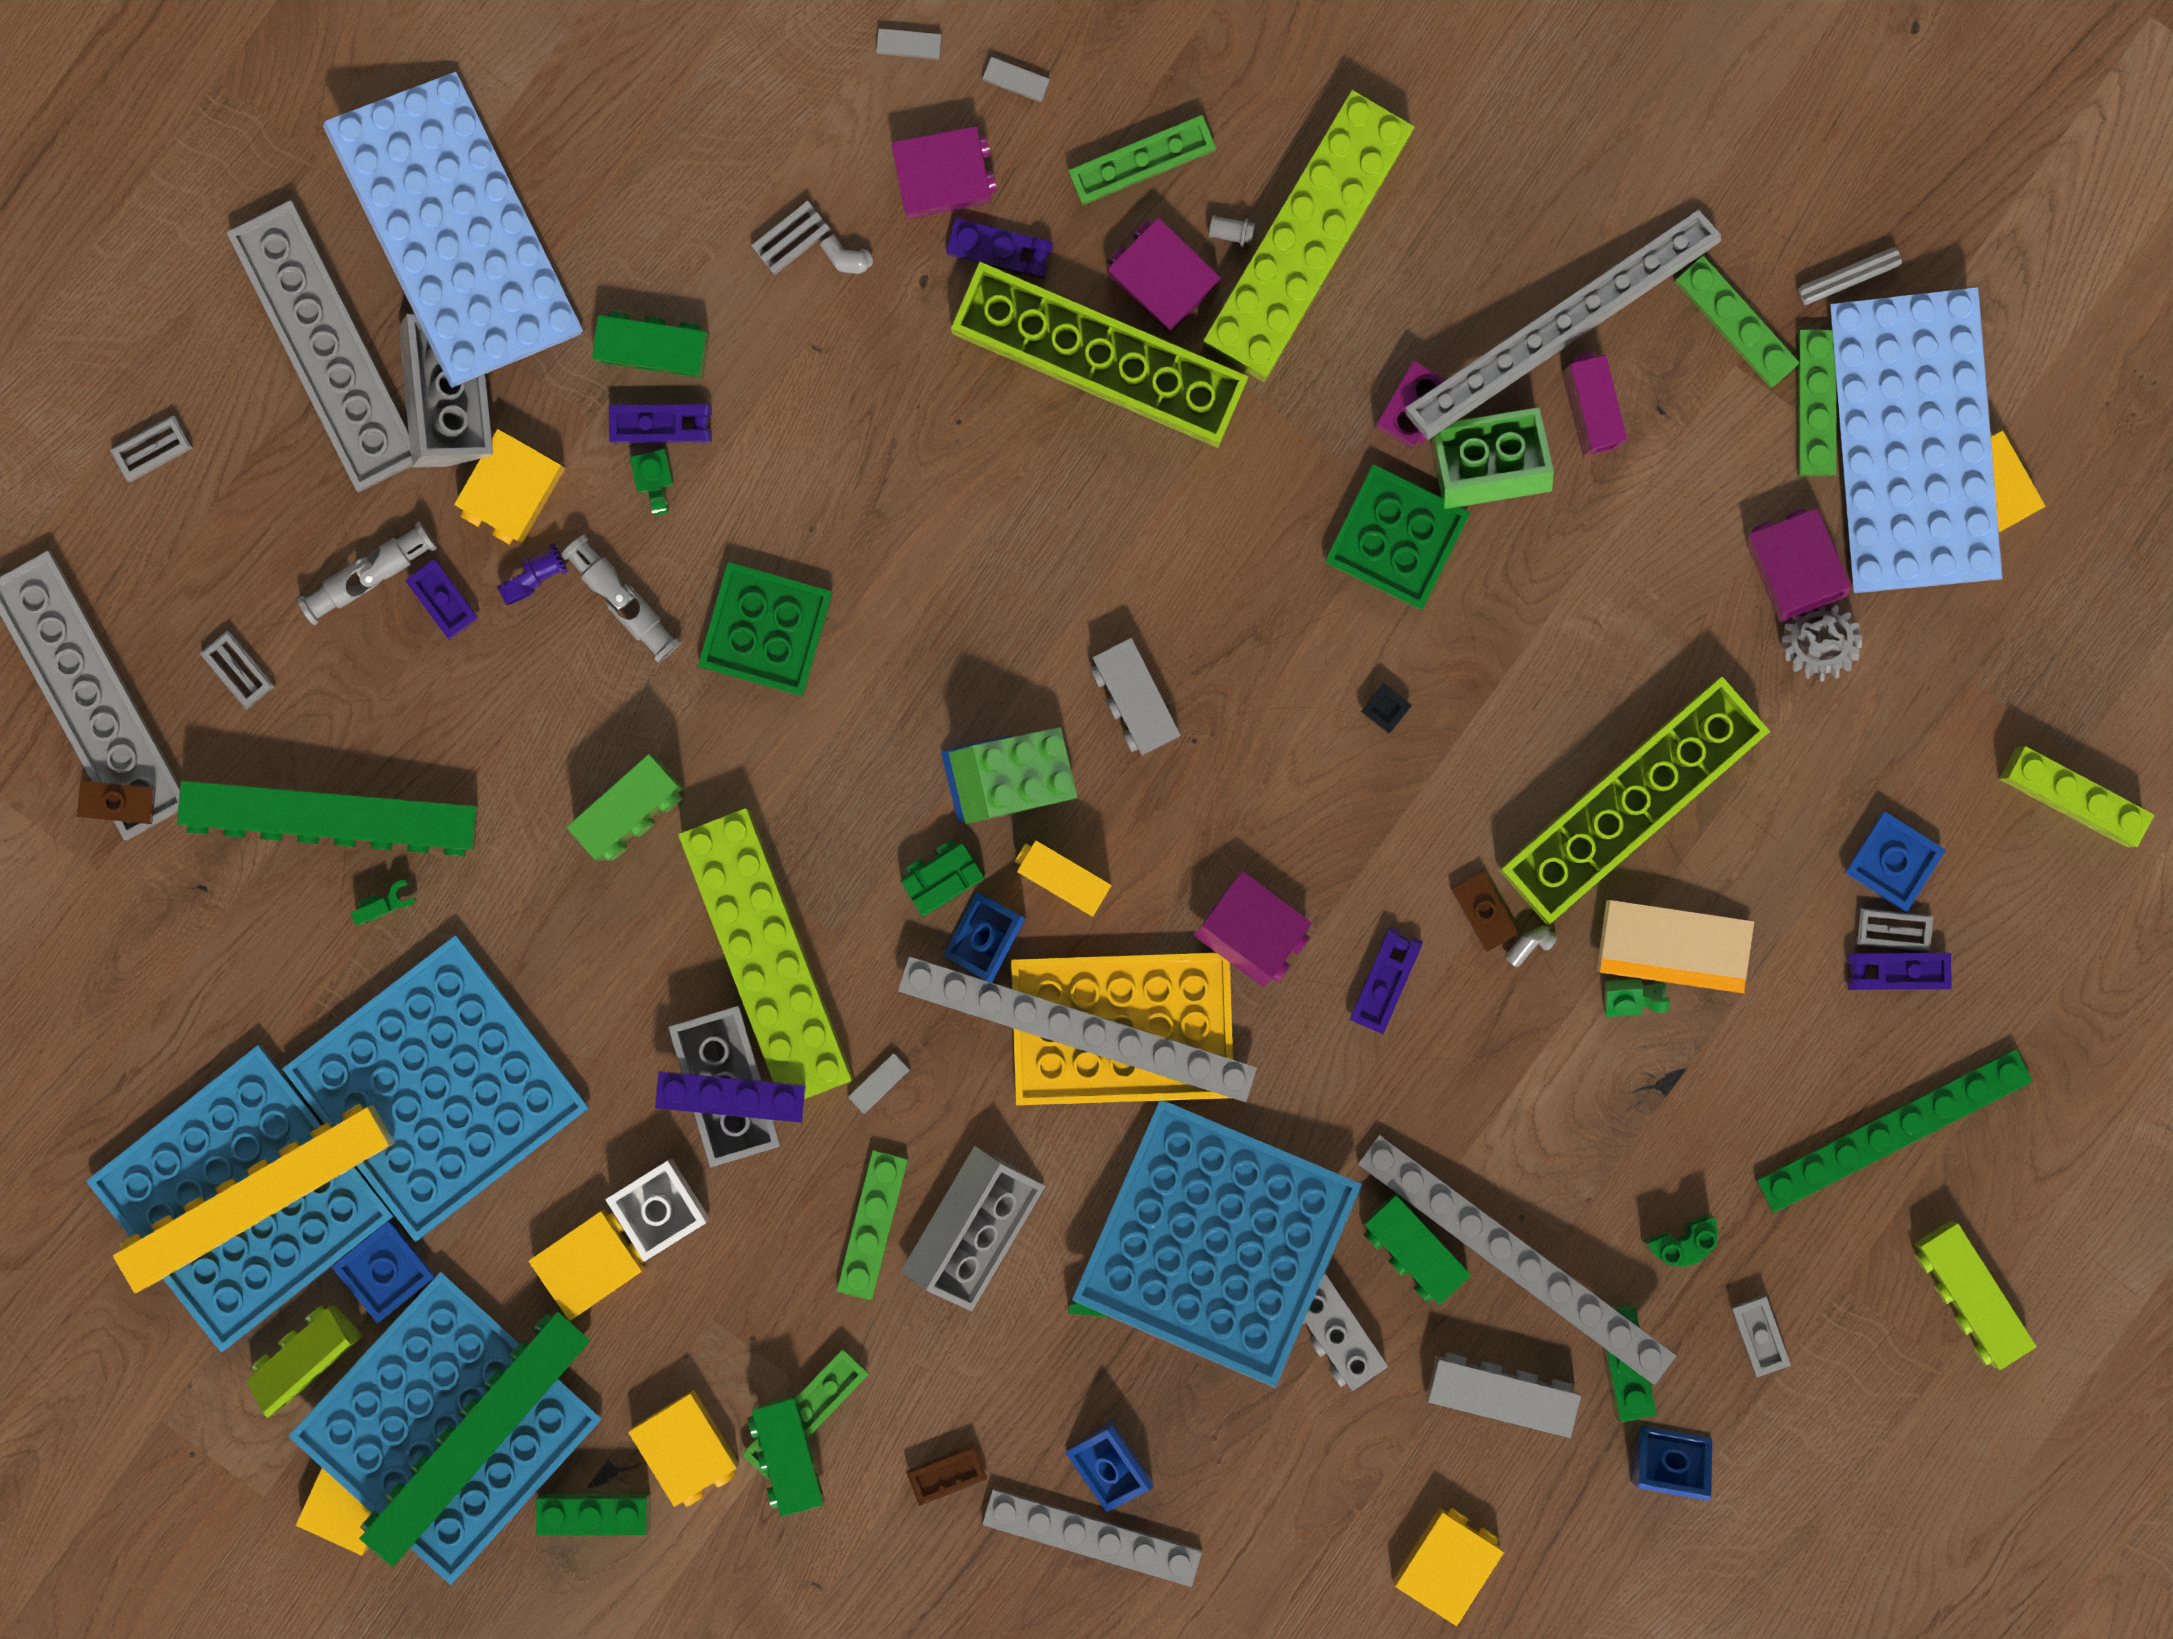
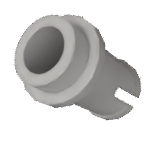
M1213 215L1209 238L1214 237L1238 242L1240 247H1244L1245 244L1252 245L1256 223L1249 222V218H1245V221Z

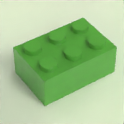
M1540 407L1459 420L1431 438V448L1444 509L1552 491L1554 470Z
M1061 727L977 744L949 752L965 824L1050 806L1078 798Z
M648 754L566 828L595 860L614 861L628 849L625 842L633 835L641 837L655 825L656 822L652 818L660 811L668 813L682 801L683 798L679 794L685 788L657 756Z

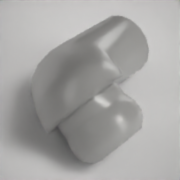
M835 235L829 236L820 243L821 248L834 267L840 272L860 274L873 264V256L868 250H845Z
M1541 925L1522 935L1507 952L1505 958L1513 966L1520 967L1538 944L1543 950H1550L1558 940V937L1554 932L1550 931V927Z

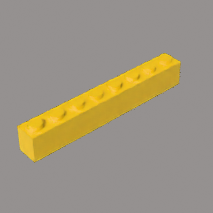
M361 1104L354 1106L341 1114L344 1121L336 1126L331 1127L329 1122L310 1132L312 1140L301 1146L298 1141L287 1145L278 1151L281 1158L270 1164H268L266 1159L258 1162L246 1170L249 1176L237 1183L234 1177L214 1188L217 1192L216 1196L207 1201L201 1196L183 1206L186 1213L173 1220L170 1214L152 1224L151 1227L154 1232L144 1238L137 1233L121 1242L119 1245L122 1250L114 1254L113 1257L134 1294L155 1284L395 1144L374 1105L363 1109Z

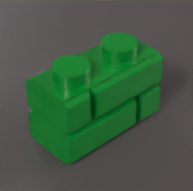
M951 839L934 850L937 857L924 864L922 859H919L903 869L906 876L900 882L922 917L930 914L985 879L962 841L955 845Z

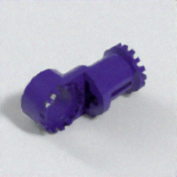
M554 543L549 545V550L531 559L527 557L521 559L526 573L513 577L511 581L508 579L507 585L503 582L502 585L497 586L505 605H511L530 596L535 592L534 589L541 586V581L559 572L563 575L569 572L563 558L559 559L561 554Z

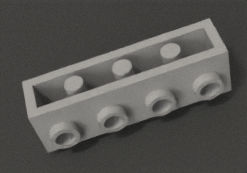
M1324 1274L1303 1325L1306 1323L1313 1333V1336L1308 1340L1318 1355L1322 1357L1327 1354L1334 1364L1329 1371L1339 1386L1342 1387L1347 1384L1351 1391H1354L1388 1368V1365L1327 1275Z
M1446 1352L1445 1358L1435 1357L1425 1397L1428 1403L1571 1438L1581 1395L1573 1390L1574 1384L1558 1379H1552L1551 1384L1537 1381L1538 1375L1522 1370H1517L1516 1376L1503 1373V1366L1482 1361L1480 1367L1467 1364V1357Z

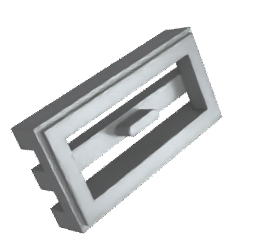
M806 201L752 244L751 247L775 276L828 234L831 229L814 210L812 205ZM809 214L810 218L765 253L763 250L765 246L804 215ZM814 224H817L818 230L775 264L771 259Z
M172 415L110 449V452L126 481L130 483L193 447L190 441L187 440L184 430L180 427L177 417ZM172 427L174 431L172 434L126 459L122 457L121 454ZM179 440V445L169 449L168 451L158 455L157 457L147 461L146 463L136 467L131 471L128 468L129 466L139 462L140 460L148 457L149 455Z
M228 630L200 653L247 710L256 701L261 700L268 691H272L276 687ZM228 642L263 684L260 688L255 685L223 646L224 643ZM218 651L251 691L252 695L247 698L214 658L213 652Z
M1859 908L1858 937H1856L1855 944L1930 952L1934 916ZM1868 917L1925 922L1924 929L1867 924ZM1867 931L1922 936L1923 943L1866 938Z

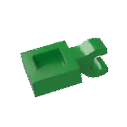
M662 449L629 457L638 494L649 493L652 513L655 516L668 514L669 509L664 488L673 487L674 483L666 450Z
M408 880L395 882L391 886L389 895L386 898L379 899L378 895L375 894L357 902L359 909L350 913L355 925L363 926L399 908L413 906L417 902L416 897L406 901L401 900L399 897V890L409 885Z
M1641 979L1605 981V1016L1642 1015V1007H1647L1657 1013L1669 1011L1670 999L1666 997V984L1655 983L1650 986H1643Z

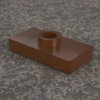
M80 781L77 817L152 824L156 788Z
M1483 871L1451 888L1452 893L1486 952L1518 935L1515 926Z
M975 1444L906 1470L919 1506L987 1480V1475Z

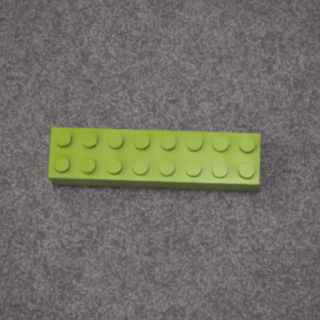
M1351 91L1206 335L1203 347L1265 383L1411 137L1415 128L1413 125L1359 93Z
M982 262L978 264L951 327L952 335L1216 448H1219L1249 377Z
M1722 676L1715 678L1498 868L1499 872L1545 924H1551L1764 738L1770 730Z
M750 809L739 810L678 834L773 1082L806 1085L805 1099L852 1081L854 1079Z

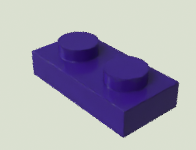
M432 560L405 580L449 640L479 619L437 560Z

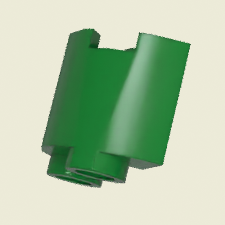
M1708 1213L1686 1222V1230L1680 1237L1674 1238L1671 1234L1664 1231L1646 1238L1642 1242L1651 1254L1668 1265L1678 1267L1695 1265L1705 1259L1717 1245L1718 1227L1716 1217Z

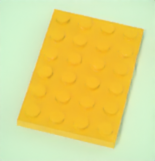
M1218 953L1011 959L1012 989L1233 1059L1230 962ZM1014 1029L1016 1105L1230 1098Z

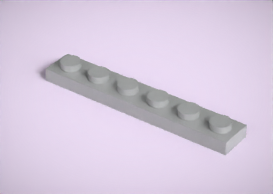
M995 1488L992 1489L982 1524L1189 1587L1193 1585L1202 1555V1550Z

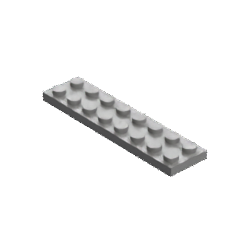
M290 200L226 232L356 491L360 493L411 467L408 428L295 203Z
M46 551L1 576L0 616L91 781L156 788L152 824L114 821L123 839L129 840L178 813L180 784L53 553Z

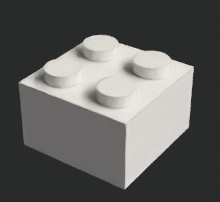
M673 1158L605 1199L644 1262L710 1220Z

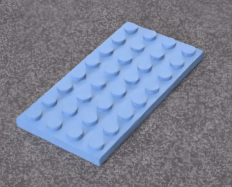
M456 72L324 122L323 128L451 388L579 336L583 332Z
M1978 287L1830 304L1854 593L2003 579Z

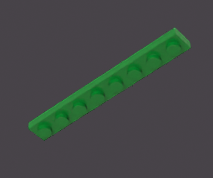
M2012 1049L1755 1179L1771 1212L1775 1213L2033 1081L2017 1049Z

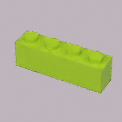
M2027 746L2015 747L1999 780L2126 848L2139 846L2154 817V814Z
M1950 1220L1914 1243L1919 1251L1915 1255L1916 1260L1925 1273L1932 1272L1937 1279L1938 1284L1934 1286L1937 1293L1945 1304L1950 1302L1953 1304L1958 1312V1315L1954 1317L1955 1321L1965 1335L1972 1334L1978 1344L1974 1347V1350L1985 1366L1991 1364L1992 1367L2002 1370L2037 1347L1958 1223Z

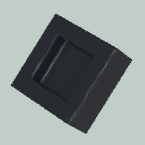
M1383 683L1360 712L1387 734H1390L1412 705Z

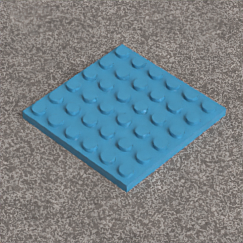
M458 935L452 937L283 1068V1071L323 1123L329 1122L331 1127L344 1121L341 1114L354 1106L361 1104L363 1109L374 1105L395 1144L360 1163L357 1167L415 1242L590 1108Z
M257 1045L86 1182L129 1237L139 1233L144 1238L154 1232L151 1225L170 1214L173 1220L186 1213L183 1209V1206L201 1196H203L205 1201L216 1196L217 1192L214 1188L233 1177L237 1183L249 1176L246 1171L248 1168L266 1159L268 1164L281 1158L278 1153L279 1150L295 1141H298L301 1146L312 1140L310 1132L324 1124L261 1045ZM355 1166L163 1278V1280L222 1353L395 1215L358 1167Z
M1163 1100L1159 1101L1072 1300L1276 1388L1362 1184Z
M440 1272L288 1437L371 1513L375 1510L380 1515L390 1504L385 1500V1497L399 1482L405 1486L414 1476L410 1469L424 1453L430 1458L439 1448L435 1440L449 1425L455 1429L464 1419L459 1413L473 1397L480 1401L488 1392L484 1384L498 1369L504 1373L513 1361L508 1357L518 1347L519 1343ZM558 1379L414 1543L411 1549L445 1581L452 1585L602 1419Z

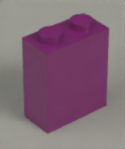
M977 126L891 143L907 220L992 203L990 193L997 192L993 170L987 172L985 170L983 158L989 157L990 153L986 135L979 136Z
M1157 218L1152 224L1148 220L1145 221L1133 234V237L1136 239L1127 250L1121 246L1109 258L1107 262L1111 266L1107 269V275L1170 335L1219 285L1221 277L1162 220Z
M1595 351L1577 355L1574 357V360L1569 362L1570 365L1562 372L1582 455L1585 457L1617 449L1627 441V436L1607 356L1596 357Z
M1818 508L1809 512L1806 509H1800L1787 515L1786 520L1775 525L1771 521L1765 522L1752 529L1753 533L1749 534L1746 545L1779 622L1848 597L1851 584Z
M1241 871L1193 936L1264 988L1272 979L1278 982L1288 970L1290 964L1286 962V959L1292 951L1298 955L1306 945L1310 937L1305 933L1312 922L1248 874Z

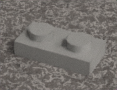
M1765 1295L1730 1307L1755 1377L1791 1366L1771 1307Z

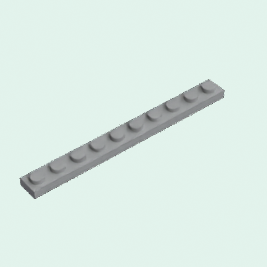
M1697 210L1405 408L1406 415L1425 438L1429 440L1720 243L1721 234Z
M910 956L898 992L1243 1102L1247 1101L1257 1067Z
M1378 1136L1358 1163L1359 1166L1653 1385H1656L1676 1358L1674 1353L1382 1136Z

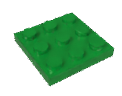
M1373 464L1324 563L1422 611L1471 512L1461 507L1444 509L1441 497Z
M727 562L698 667L804 697L833 592Z

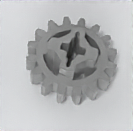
M1837 605L1831 611H1826L1825 606L1818 608V611L1813 612L1811 610L1806 612L1803 617L1801 615L1792 618L1793 624H1785L1784 635H1786L1782 637V648L1786 649L1784 658L1786 661L1794 660V672L1804 668L1805 678L1807 679L1813 673L1819 674L1820 681L1825 680L1826 673H1831L1837 679L1839 678L1840 668L1851 671V660L1858 661L1860 658V649H1858L1862 647V636L1858 635L1860 625L1859 623L1850 624V612L1840 616L1839 606ZM1836 629H1839L1843 635L1839 634ZM1800 649L1805 650L1808 655L1806 656Z

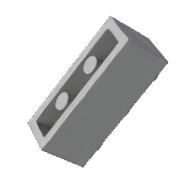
M1132 638L1092 657L1095 665L1089 669L1098 687L1106 685L1112 697L1106 700V703L1115 720L1122 717L1128 729L1122 735L1131 752L1138 750L1140 755L1143 756L1181 736Z

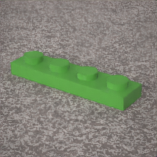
M1200 115L1068 170V173L1083 206L1216 151V146L1203 115Z
M1704 256L1699 258L1674 281L1770 389L1800 364Z
M1799 330L1797 332V357L1800 362L1798 364V476H1835L1836 368L1833 331Z
M873 1149L837 1292L872 1301L908 1158Z
M844 1348L797 1396L808 1438L869 1375V1372ZM757 1437L742 1453V1456L762 1474L757 1457V1452H761L762 1448L759 1437ZM769 1473L762 1474L767 1480L770 1479Z

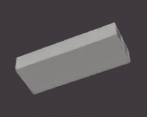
M879 28L876 52L883 55L940 60L942 34Z
M993 57L990 58L982 78L985 82L1042 103L1050 83V79Z
M893 1053L848 1098L865 1114L910 1069Z

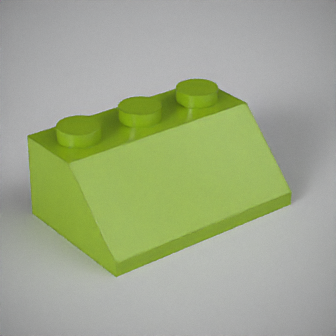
M335 1304L326 1310L320 1305L304 1319L309 1324L299 1334L293 1329L277 1343L281 1348L279 1352L272 1358L265 1354L250 1367L254 1374L246 1382L260 1409L267 1418L283 1409L363 1337Z

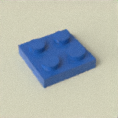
M1882 811L1843 873L1904 912H1908L1946 850L1892 815Z
M391 1220L387 1221L332 1266L333 1270L377 1324L436 1277Z

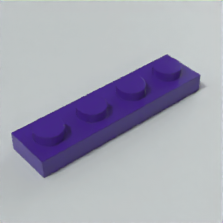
M659 1071L655 1108L802 1123L806 1085Z

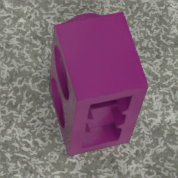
M1413 361L1375 428L1413 449L1417 441L1424 444L1427 439L1417 427L1410 432L1403 431L1397 424V418L1399 415L1406 413L1405 408L1419 399L1415 391L1418 383L1427 382L1435 388L1447 379Z

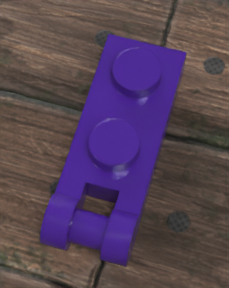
M955 218L946 254L976 263L982 262L995 268L1026 276L1045 279L1047 267L1044 264L1047 254L1050 255L1052 252L1053 243L1044 239L1032 238ZM1023 249L1033 251L1030 262L1020 261Z
M609 405V442L710 443L712 442V431L708 430V417H712V405ZM683 417H694V430H683Z
M1392 927L1388 928L1379 952L1349 1020L1381 1034L1385 1032L1423 944V941L1418 938L1412 937V939H1408L1399 935L1400 931ZM1393 948L1405 953L1401 963L1389 958Z
M1847 953V964H1851V979H1848V990L1952 989L1951 953ZM1866 964H1876V979H1866Z

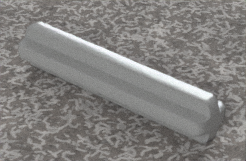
M1896 247L1889 248L1801 285L1798 288L1799 297L1804 305L1813 303L1898 267L1902 264L1901 255Z

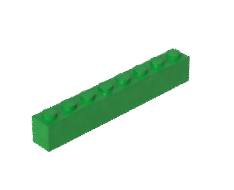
M181 781L177 825H186V833L208 835L209 828L224 829L223 836L245 838L246 831L260 832V839L282 841L283 834L297 835V842L319 844V837L334 838V846L356 847V840L371 841L370 849L392 850L393 843L407 844V852L428 854L429 846L443 847V855L465 857L466 850H475L478 807Z
M559 1312L553 1317L547 1313L533 1328L538 1335L529 1345L524 1341L518 1345L508 1357L513 1361L504 1373L498 1369L484 1384L488 1392L480 1401L473 1397L459 1413L464 1418L455 1429L449 1425L435 1440L439 1448L430 1458L424 1453L410 1469L414 1474L411 1480L405 1486L399 1482L385 1497V1500L390 1504L379 1515L374 1510L360 1526L364 1533L359 1539L392 1568L591 1342L589 1338Z

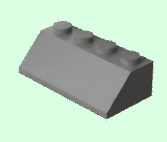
M407 314L398 329L412 468L448 467L492 456L493 449L485 374L451 388L416 315Z
M739 1006L668 1027L682 1073L761 1081ZM694 1112L710 1168L781 1146L773 1120Z
M974 1146L900 1272L924 1290L973 1311L1046 1186L998 1157Z

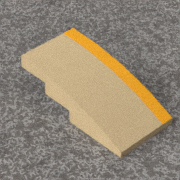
M1607 900L1596 972L1744 993L1754 921Z

